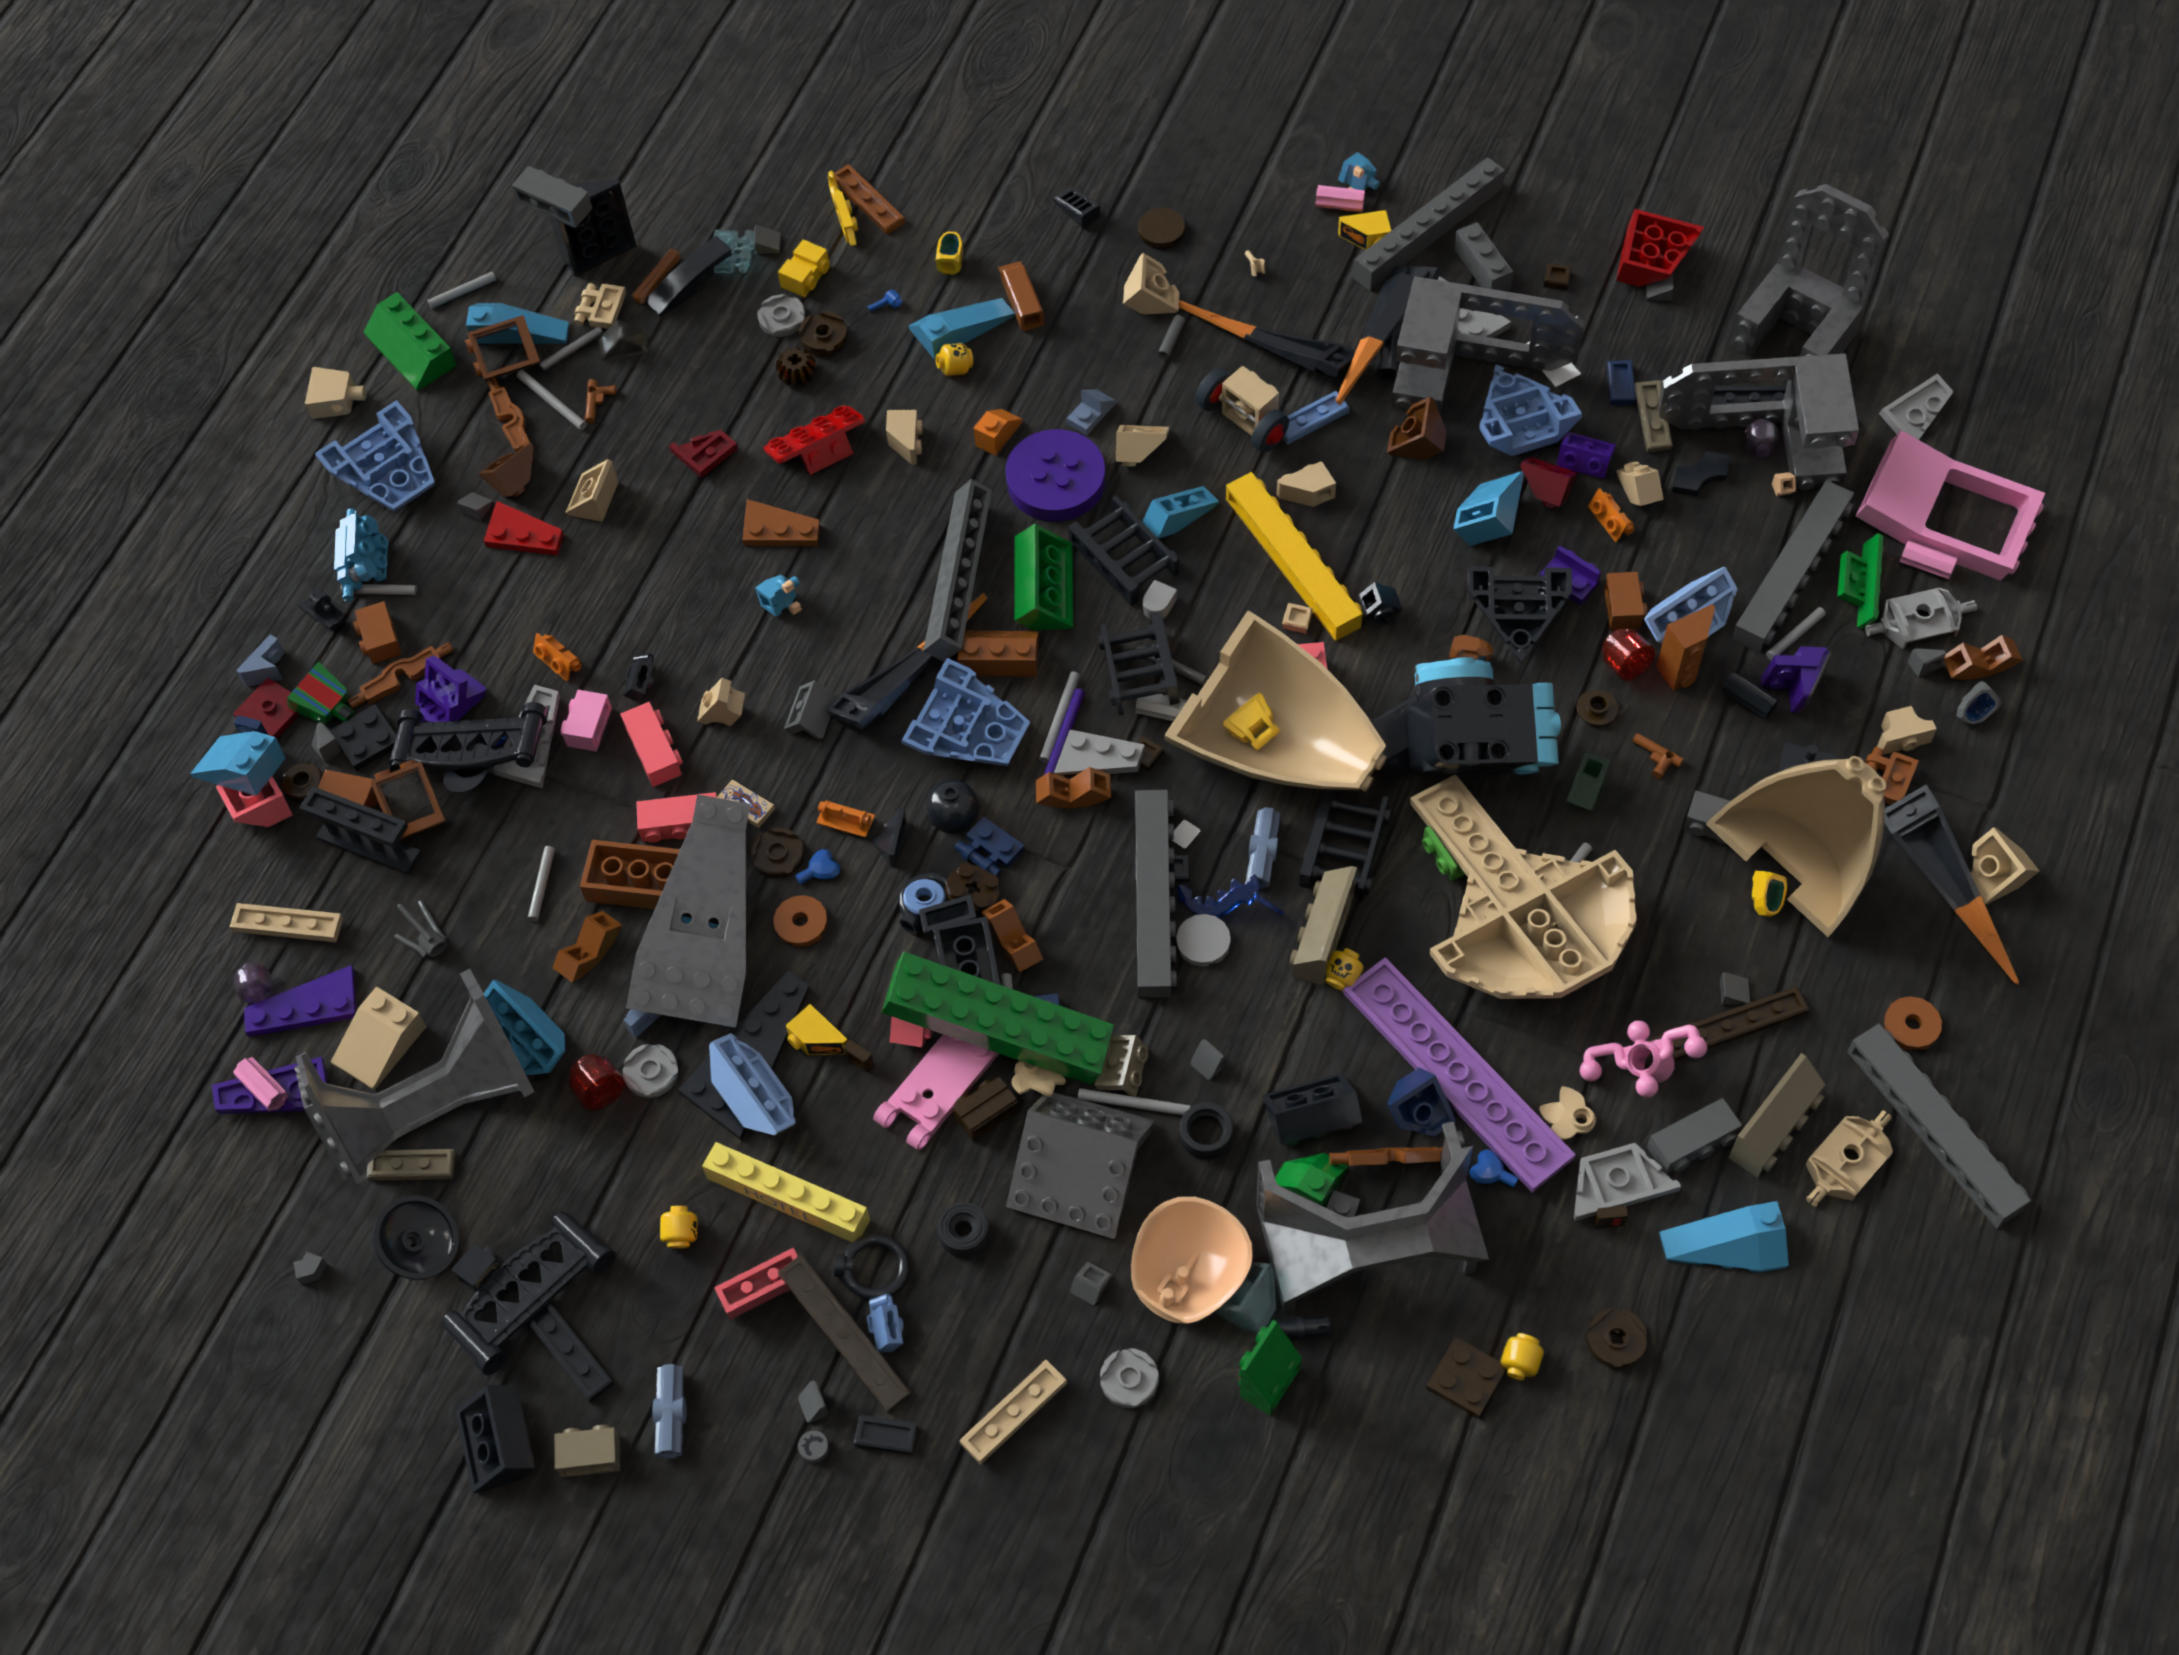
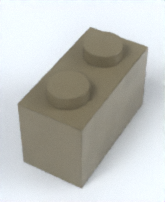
M597 1425L593 1427V1430L581 1431L578 1428L565 1429L563 1433L555 1434V1469L560 1477L620 1471V1437L615 1428L609 1425Z

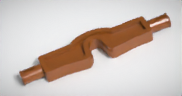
M492 378L494 386L491 379L487 381L491 390L489 396L498 421L511 420L502 426V430L513 449L523 443H530L525 433L526 423L521 410L511 403L505 388H500L496 378Z
M447 642L436 650L430 646L411 658L399 659L391 663L383 670L380 676L360 686L361 693L348 699L350 706L354 709L366 701L369 704H373L381 698L399 691L401 685L397 677L400 674H406L412 681L418 680L425 675L426 658L435 655L440 659L454 651L451 644Z
M1394 1147L1346 1151V1153H1329L1330 1165L1349 1164L1350 1166L1388 1164V1161H1400L1402 1163L1441 1161L1443 1148Z

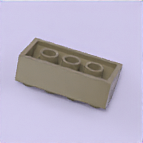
M1350 866L1326 871L1322 881H1316L1313 890V896L1316 898L1314 904H1308L1305 919L1308 920L1306 927L1301 926L1297 942L1300 943L1298 951L1293 950L1290 957L1289 965L1293 966L1292 977L1324 986L1327 961L1330 960L1332 952L1336 951L1355 894L1357 867Z
M1800 1054L1739 1133L1730 1153L1729 1159L1757 1178L1763 1170L1766 1172L1771 1170L1778 1159L1775 1157V1154L1779 1149L1783 1152L1787 1149L1793 1140V1137L1790 1136L1794 1129L1800 1131L1809 1119L1806 1115L1810 1108L1816 1110L1824 1099L1821 1093L1825 1083L1804 1054Z

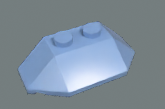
M1722 567L1689 583L1651 608L1644 620L1655 640L1663 644L1668 624L1713 604L1715 611L1708 634L1710 636L1725 626L1737 587L1726 567Z
M731 1033L709 1044L711 1082L743 1127L776 1135L795 1124L792 1097L758 1051L746 1043L737 1040V1037Z

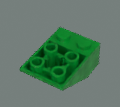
M1272 1320L1268 1328L1265 1326L1261 1328L1255 1339L1257 1345L1252 1352L1248 1350L1239 1363V1366L1242 1367L1239 1372L1241 1379L1238 1383L1240 1386V1397L1268 1415L1272 1414L1302 1365V1357L1279 1324Z

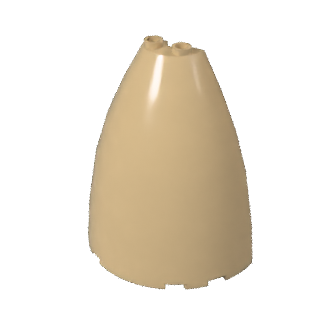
M1247 611L1220 651V663L1199 694L1195 695L1192 693L1165 734L1167 742L1205 761L1250 778L1294 787L1327 790L1361 789L1366 792L1373 781L1371 777L1375 769L1379 771L1387 758L1383 755L1386 747L1385 743L1347 689L1322 663L1284 633L1250 611ZM1257 693H1262L1274 715L1272 723L1281 732L1256 751L1249 742L1242 743L1228 734L1223 726V721ZM1265 727L1263 730H1261V731H1260L1258 734H1256L1254 737L1257 738L1260 734H1262V733H1263L1265 730H1267L1268 728Z
M1852 756L1849 759L1822 760L1801 764L1759 781L1730 801L1706 825L1745 861L1761 847L1766 850L1801 883V886L1787 900L1829 937L1852 909L1875 867L1883 839L1885 819L1884 790L1886 782L1873 768L1857 756Z

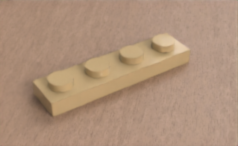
M237 903L230 928L233 932L337 942L343 917L339 913Z
M1045 1360L959 1440L960 1444L981 1465L1067 1384L1066 1379Z

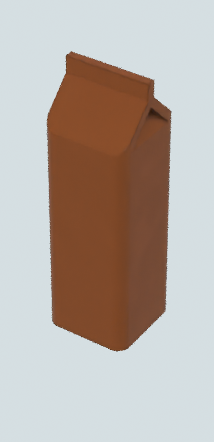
M1019 261L998 267L1003 286L1021 330L1026 331L1043 326L1044 312L1025 266Z

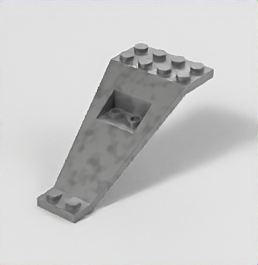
M697 794L693 821L636 952L626 1004L627 1009L736 1028L746 976V827L751 804ZM689 913L692 916L691 922L684 923L681 919L682 914ZM717 918L719 921L718 927H710L708 924L709 919Z

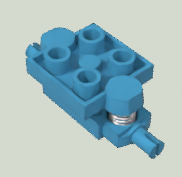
M348 509L346 511V518L340 520V528L336 529L334 570L338 572L337 580L343 588L342 600L352 602L354 599L353 592L362 589V581L367 582L374 578L379 582L386 579L388 539L378 532V525L374 518L370 515L360 517L357 514V510Z

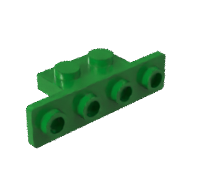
M1879 533L1863 544L1862 557L1849 551L1844 552L1840 557L1837 597L1858 606L1857 627L1860 629L1875 622L1879 615L1881 562L1884 550L1883 535Z

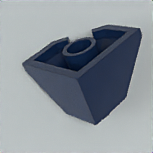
M1419 1067L1397 1081L1387 1104L1399 1128L1435 1137L1443 1131L1442 1124L1450 1122L1455 1124L1457 1122L1436 1075Z

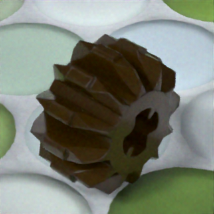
M796 346L795 350L787 348L786 353H779V359L776 360L775 364L777 376L786 386L793 384L796 388L798 384L806 386V381H813L817 366L813 353H809L807 348L800 351L798 346Z

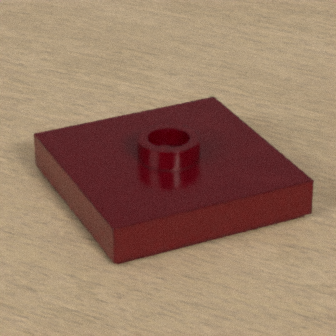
M268 677L233 713L235 719L241 715L261 721L268 735L276 737V739L300 714L289 709L287 706V697L292 692Z

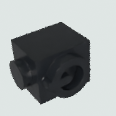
M1376 582L1357 596L1364 617L1374 620L1376 624L1381 625L1395 621L1396 614L1403 610L1396 590Z

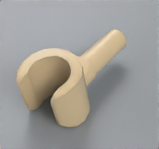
M1247 250L1245 255L1250 261L1251 275L1257 276V272L1266 274L1265 261L1263 259H1256Z

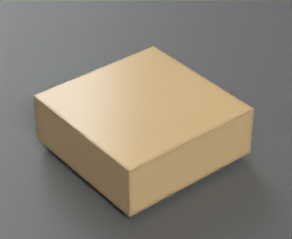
M1288 603L1282 622V629L1307 634L1313 608Z

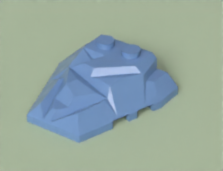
M397 400L376 413L379 424L343 447L334 440L315 453V456L330 474L394 512L435 485L412 418Z
M947 658L936 677L931 695L917 720L913 719L901 743L927 755L1008 766L1030 725V721L1009 702H1003L994 694V689L991 686H985L976 678V673L973 670Z

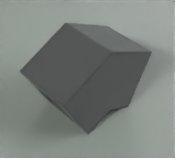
M306 1252L303 1260L294 1262L296 1279L301 1285L319 1280L327 1263L322 1257Z

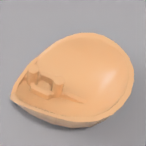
M1177 1197L1165 1201L1148 1215L1137 1235L1131 1262V1279L1134 1290L1140 1300L1151 1311L1166 1320L1187 1324L1199 1321L1221 1307L1241 1286L1251 1266L1252 1243L1246 1229L1238 1219L1225 1208L1209 1200L1198 1197Z

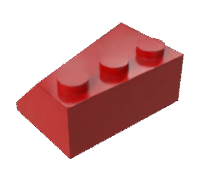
M1634 209L1627 227L1616 281L1641 287L1669 278L1699 237L1704 227Z

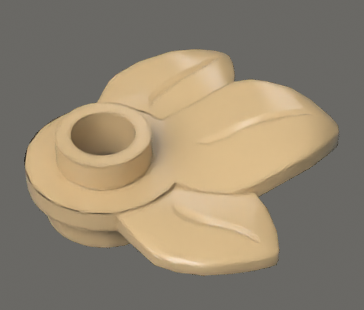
M1022 1061L1015 1065L1014 1072L1016 1075L1012 1078V1086L1019 1094L1034 1089L1051 1097L1055 1085L1065 1084L1063 1075Z
M1561 1087L1560 1102L1544 1104L1539 1108L1543 1119L1552 1124L1551 1130L1561 1140L1570 1139L1576 1133H1588L1595 1126V1114L1590 1108L1585 1106L1584 1097L1569 1087ZM1583 1118L1586 1123L1580 1124L1576 1119Z

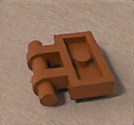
M1874 747L1872 753L1867 756L1865 763L1875 771L1878 769L1885 771L1882 777L1886 782L1884 802L1892 805L1905 797L1919 760L1894 751L1890 759L1882 757L1884 753L1882 748Z

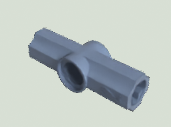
M1264 807L1257 811L1254 835H1251L1248 854L1250 860L1246 884L1256 889L1269 887L1272 865L1276 860L1280 813L1273 808Z
M667 1364L657 1368V1398L653 1401V1421L656 1426L655 1454L657 1457L665 1459L681 1456L683 1450V1424L686 1423L687 1415L686 1400L683 1397V1366Z

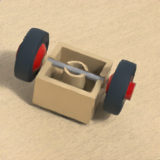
M1244 366L1240 367L1232 375L1222 368L1214 369L1202 380L1196 391L1195 402L1199 407L1206 411H1212L1222 403V414L1252 435V446L1262 453H1267L1275 448L1287 432L1289 418L1278 410L1279 392L1273 385H1268L1255 372L1249 371Z

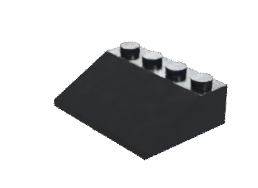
M618 179L571 184L575 187H581L588 192L592 206L591 211L576 228L549 216L561 258L574 277L636 247L622 188Z

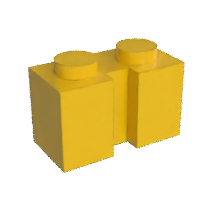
M802 240L793 251V258L791 260L787 259L780 268L778 276L781 288L805 298L809 291L815 288L822 274L828 271L830 261L827 249Z

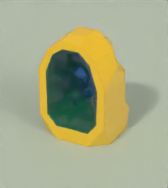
M946 232L939 238L936 266L937 270L943 274L955 275L961 270L963 242L957 232Z
M1755 871L1752 878V899L1754 900L1755 911L1761 916H1773L1779 913L1784 905L1787 879L1775 873Z

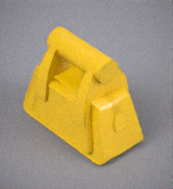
M1257 693L1223 721V726L1228 734L1242 743L1249 742L1256 751L1281 732L1272 723L1274 715L1262 693ZM1265 727L1268 728V729L1265 730L1262 734H1260L1257 738L1254 737L1256 734H1258V733H1259L1261 730H1263Z

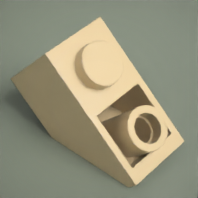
M887 410L886 433L888 445L909 463L917 464V455L922 453L921 440H918V435L923 433L922 420H918L917 410Z
M1322 461L1314 465H1307L1302 470L1286 474L1277 480V496L1280 499L1314 507L1335 498L1336 482Z
M1639 462L1625 464L1624 469L1616 471L1631 503L1642 506L1663 500L1658 470L1650 468L1648 465H1640Z

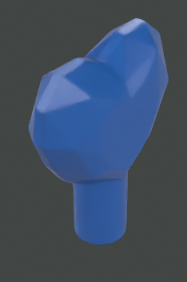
M821 849L816 851L810 859L808 869L795 875L800 885L813 877L833 879L839 875L841 867L832 860V854L829 850Z
M1488 1149L1479 1153L1478 1163L1473 1165L1469 1171L1471 1179L1481 1184L1501 1181L1514 1188L1519 1179L1504 1171L1503 1163L1494 1151Z

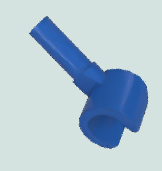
M888 290L883 299L869 305L868 309L871 312L887 304L897 308L902 304V300L895 290Z

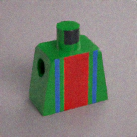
M319 662L287 697L289 709L324 725H327L334 716L344 722L354 714V710L345 705L348 700V690Z

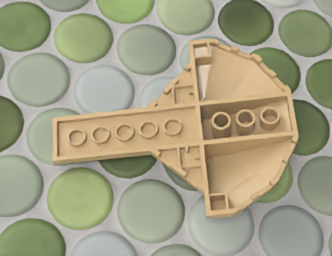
M1456 774L1410 798L1411 806L1426 825L1432 828L1445 849L1468 876L1467 887L1463 896L1454 936L1430 948L1431 957L1447 977L1500 999L1562 998L1613 969L1637 921L1633 870L1616 850L1593 862L1581 860V863L1567 861L1565 857L1545 853L1542 856L1527 854V850L1517 849L1512 845Z

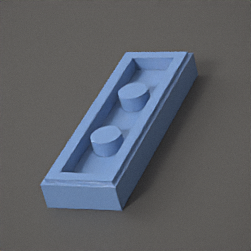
M1335 391L1288 415L1289 427L1283 440L1288 445L1349 413L1350 407L1345 401L1338 406L1336 402L1338 393Z

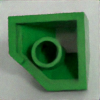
M1320 1153L1284 1162L1275 1180L1282 1188L1325 1207L1333 1190L1337 1188L1349 1166L1345 1164L1330 1165L1329 1155Z

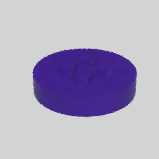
M1052 429L1032 434L1015 446L1007 460L1006 481L1011 500L1022 512L1039 520L1059 522L1077 518L1097 504L1105 488V463L1100 450L1090 439L1073 431Z

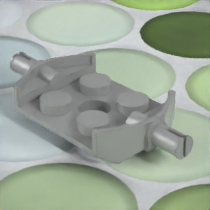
M1942 588L1892 598L1885 601L1880 622L1866 625L1865 632L1867 636L1883 633L1902 649L1906 647L1908 642L1954 632L1953 636L1956 637L1960 628L1962 614L1977 611V604L1974 600L1960 603L1959 600H1955L1948 590ZM1917 610H1924L1928 612L1930 616H1920L1917 613Z

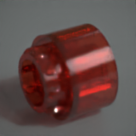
M1618 629L1606 638L1602 647L1605 664L1624 681L1633 680L1643 674L1655 657L1654 647L1638 631L1633 629Z
M596 1054L583 1056L573 1064L570 1070L569 1087L588 1110H600L611 1105L624 1090V1078L610 1059L605 1056H598Z

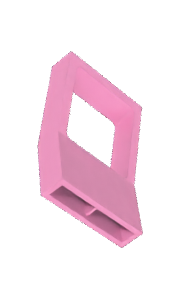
M1900 430L1889 442L1856 517L1905 545L1909 540L1958 558L1956 561L1957 565L1997 580H2002L2008 573L2013 574L2019 566L2020 561L2017 559L2028 545V542L2025 540L2036 526V523L2033 521L2044 507V504L2041 502L2045 493L1955 461ZM1944 482L2017 508L2018 513L2000 555L1926 528L1925 523Z

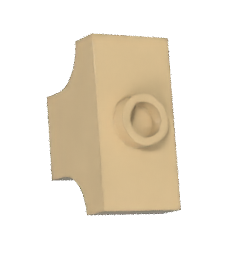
M721 678L710 691L704 693L701 699L697 722L706 725L712 722H719L731 726L742 714L745 693L733 689L730 680Z
M1912 706L1886 712L1881 725L1884 732L1877 747L1883 749V755L1893 751L1912 750L1919 745L1931 743L1936 726L1933 720L1928 721L1919 718Z

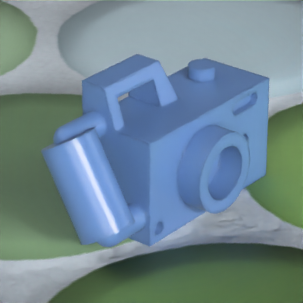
M887 1293L869 1301L871 1313L867 1316L869 1333H874L876 1350L878 1352H893L903 1344L901 1334L903 1331V1320L898 1316L897 1305H893L892 1297Z

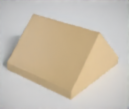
M607 459L581 474L566 510L568 515L603 521L618 485L612 461Z

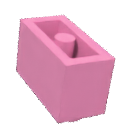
M577 690L575 698L571 699L569 703L567 721L564 720L561 726V735L564 737L567 747L597 752L612 710L608 695Z

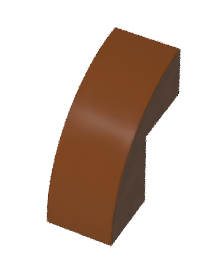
M2003 635L1981 649L1961 643L1948 652L1944 658L1951 678L1958 680L1988 677L2005 671L2023 661L2014 640Z
M1088 767L1071 779L1048 772L1036 780V803L1048 807L1079 808L1095 805L1111 798L1110 774L1092 767Z
M1004 899L981 912L983 917L987 916L989 929L998 945L1019 972L1043 960L1035 940L1025 933L1014 906Z
M604 911L587 916L576 944L559 950L552 968L571 982L582 978L607 954L623 925Z

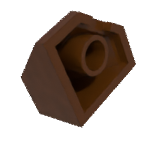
M1430 396L1411 405L1406 412L1409 416L1400 427L1396 425L1391 431L1387 449L1389 455L1425 460L1444 451L1447 431L1436 403Z
M523 443L514 449L515 454L511 452L506 456H501L478 474L503 497H516L525 491L524 486L530 482L534 446L531 443Z

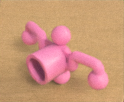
M1634 1021L1629 1025L1627 1034L1635 1044L1628 1047H1622L1618 1043L1592 1046L1585 1051L1583 1055L1584 1062L1581 1064L1579 1072L1584 1080L1588 1082L1596 1081L1602 1074V1068L1595 1061V1057L1614 1054L1615 1062L1619 1068L1623 1070L1628 1069L1633 1075L1640 1077L1636 1082L1638 1094L1644 1098H1649L1657 1093L1658 1083L1667 1080L1674 1070V1059L1672 1056L1674 1053V1040L1689 1037L1685 1042L1684 1049L1692 1058L1704 1056L1708 1045L1700 1037L1699 1030L1693 1025H1685L1668 1030L1661 1039L1648 1042L1646 1041L1650 1036L1648 1025L1643 1021ZM1652 1053L1653 1063L1645 1070V1060Z

